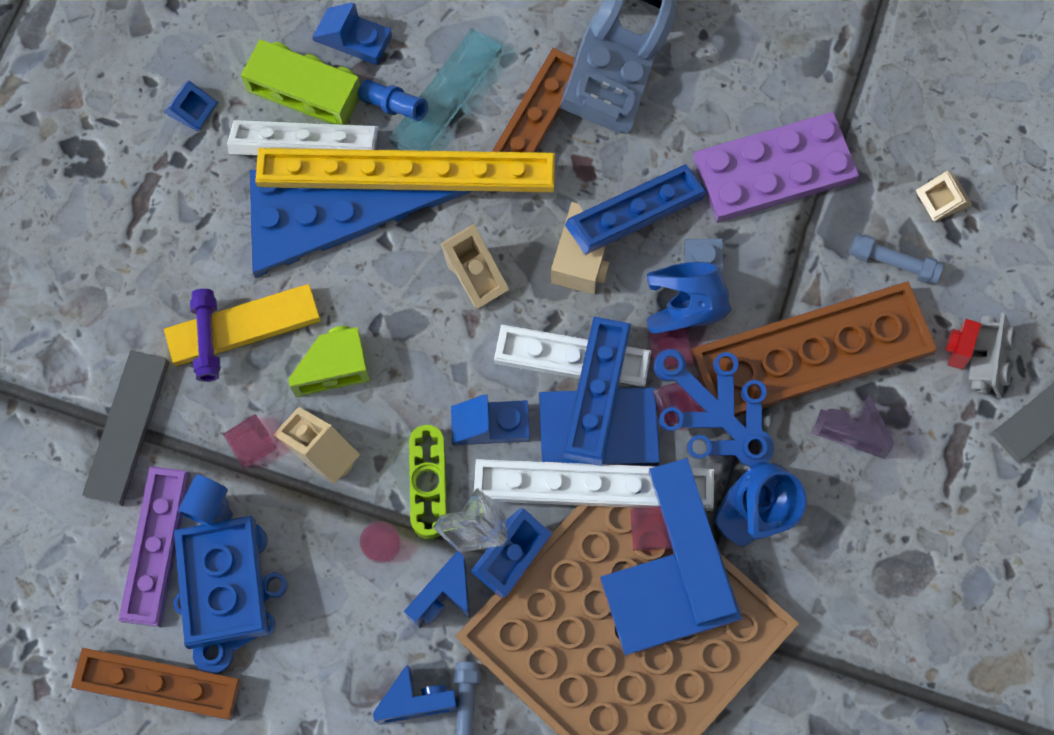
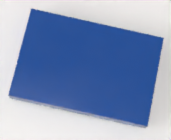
M655 387L618 389L602 464L616 465L619 463L620 465L659 466ZM577 391L539 392L542 462L588 464L563 459L564 446Z
M250 515L214 522L211 527L198 525L174 530L184 646L187 649H193L268 634L255 518Z
M716 541L718 554L737 609L736 615L697 626L674 554L600 577L625 657L742 620Z

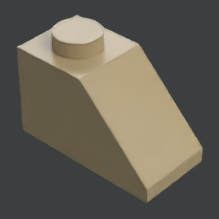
M571 202L566 222L568 218L583 212L578 203ZM564 225L551 268V283L595 295L598 282L605 284L610 267V262L605 261V246L585 255Z
M300 407L273 434L277 440L303 462L333 484L339 478L349 473L353 463L360 456L330 424Z

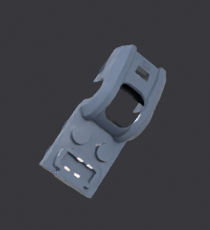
M603 0L600 8L591 18L579 51L577 50L569 80L566 82L562 93L563 98L560 108L614 132H624L627 134L632 129L655 55L660 51L671 31L676 16L678 0H642L660 9L655 25L648 33L643 35L627 30L621 25L619 15L625 0Z

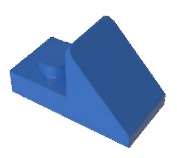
M351 2L327 8L312 38L315 42L378 65L392 38V32L390 28L359 17L356 4Z
M487 394L451 406L452 445L530 442L528 400L489 402Z
M520 508L485 536L483 542L488 548L471 572L499 597H507L552 533L528 511Z
M458 550L404 610L407 618L419 628L425 621L431 624L445 608V605L442 604L445 598L470 618L466 561L464 555Z
M406 665L374 710L373 718L380 725L458 711L457 697L454 690L446 691L445 685L421 689L422 696L415 697L412 670L409 665Z

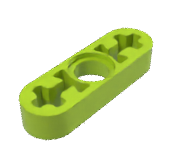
M421 425L413 430L409 438L410 521L418 536L424 539H435L442 535L447 527L445 441L443 434L437 427ZM429 435L433 442H438L437 445L431 446L430 449L432 462L439 460L438 465L424 462L422 446H417V443L424 441V436ZM417 461L423 462V463H421V464H419V465H416V462H417ZM425 472L435 473L439 477L437 488L430 492L420 490L417 487V480L421 474ZM440 498L439 503L433 501ZM417 499L432 501L433 515L436 518H440L439 521L433 522L432 529H425L424 524L418 522L419 519L425 518L426 511L425 503L420 502L417 504Z

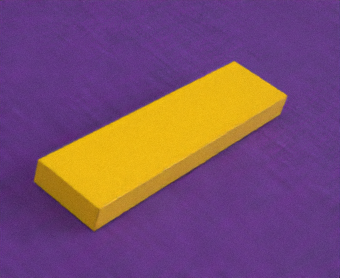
M302 285L212 313L214 355L321 322L310 285ZM197 318L164 328L171 359L175 367L193 362L194 359L199 357Z

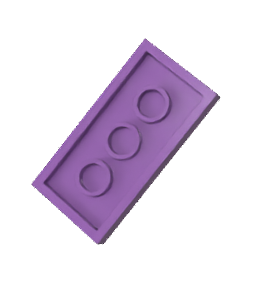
M834 112L695 151L693 155V160L703 187L707 192L706 195L717 223L857 182L859 177Z

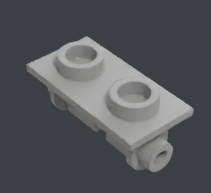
M1001 312L1000 322H996L994 317H981L979 322L981 326L974 352L987 353V357L972 356L968 378L972 392L982 394L987 392V388H993L997 398L1002 399L1003 386H1009L1011 380V364L1007 363L1008 350H1014L1016 343V329L1010 325L1006 314Z

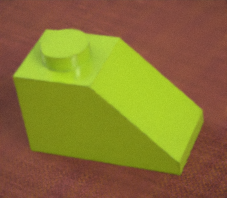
M337 326L330 329L328 333L318 336L288 379L289 386L295 397L370 381L363 342L358 327Z

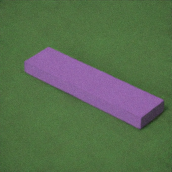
M149 467L118 619L122 623L161 628L176 552L174 530L180 529L183 516L178 512V509L188 491L191 476L188 471Z

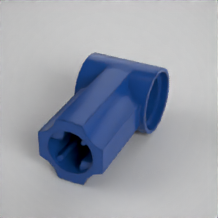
M196 474L178 512L201 525L210 527L214 522L229 520L233 516L229 509V501L225 497L228 489L214 480Z

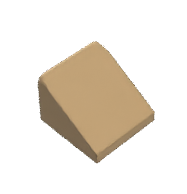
M949 170L916 190L934 222L972 205L956 175Z

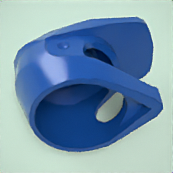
M686 262L671 265L647 274L650 290L666 287L680 291L667 303L666 309L647 318L648 331L651 333H661L684 327L708 326L717 323L732 310L729 303L728 288L718 266L708 262Z
M764 461L758 462L748 469L728 490L715 515V525L725 538L739 546H746L755 539H762L793 528L804 515L807 504L805 489L799 479L783 466Z

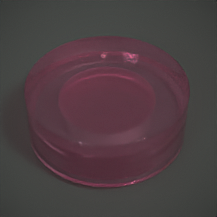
M371 523L363 530L360 536L361 550L373 562H388L400 550L401 542L398 532L389 523Z

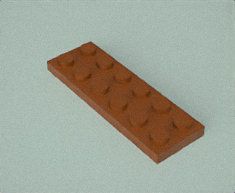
M907 281L692 348L691 355L702 385L717 400V374L713 368L714 360L719 354L724 352H730L737 357L738 369L733 376L734 417L746 414V402L742 399L741 389L751 380H759L766 387V397L761 401L763 409L934 355L937 348L910 283ZM722 358L719 361V366L723 371H731L732 362L727 358ZM752 385L748 387L747 394L752 399H758L760 397V390Z

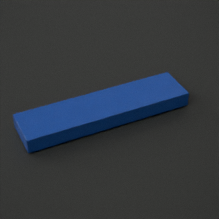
M684 164L568 218L565 226L584 254L587 255L702 200L707 192L687 164Z
M593 317L564 446L563 459L602 466L631 323Z
M688 458L650 468L651 482L696 625L736 615L737 609Z

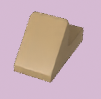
M474 224L441 243L449 270L457 275L475 308L482 307L509 290Z

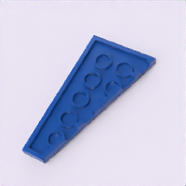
M250 170L253 275L257 278L267 274L269 269L284 263L290 265L300 261L299 257L319 249L325 251L375 231L377 226L392 220L398 222L408 218V214L427 206L433 208L473 191L257 187L255 183L256 170Z

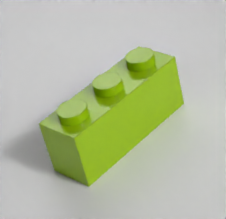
M259 39L241 73V78L247 92L328 124L347 125L360 100L358 97L360 82L358 76L353 71L345 67L334 68L324 64L321 59L311 54L300 55L291 51L289 47L280 42L269 43Z

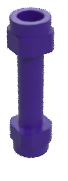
M197 289L192 291V299L190 300V311L196 314L199 355L198 358L193 360L194 373H196V380L212 382L219 379V371H221L220 358L214 356L212 313L217 311V299L213 290Z

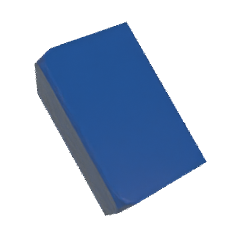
M188 80L178 90L164 110V113L198 132L218 104V101Z

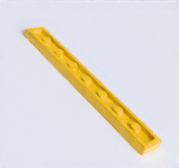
M258 148L255 183L257 187L554 192L555 153Z

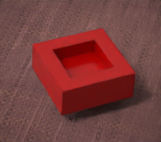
M965 319L958 330H951L945 347V351L951 352L948 366L963 370L972 357L981 323Z

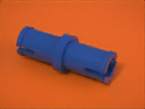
M367 79L361 83L358 90V97L362 102L381 107L383 112L390 115L401 114L415 121H421L428 111L427 100L407 94L401 87L395 85L387 87Z

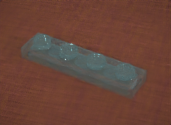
M471 28L420 95V97L428 102V111L424 119L415 121L405 116L389 136L390 143L400 150L429 151L502 53L501 45Z

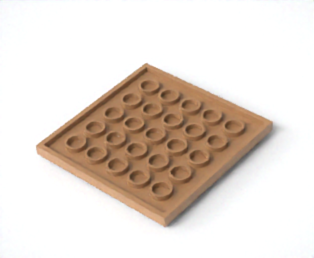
M578 505L553 531L507 597H499L495 593L458 632L455 638L557 735H701L799 623L720 554L742 620L625 657L600 577L673 555V548L660 509Z

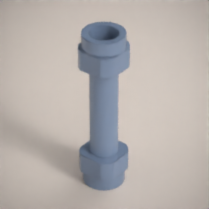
M856 234L849 255L855 256L856 259L867 262L869 257L918 275V281L927 284L928 282L934 285L937 284L944 263L938 262L937 259L929 256L921 260L875 244V238L872 236Z
M457 662L456 671H454V684L459 685L456 735H473L475 686L481 684L480 663Z

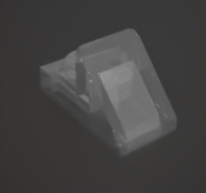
M480 488L474 491L462 511L440 515L433 526L460 553L503 546L507 540L505 512Z

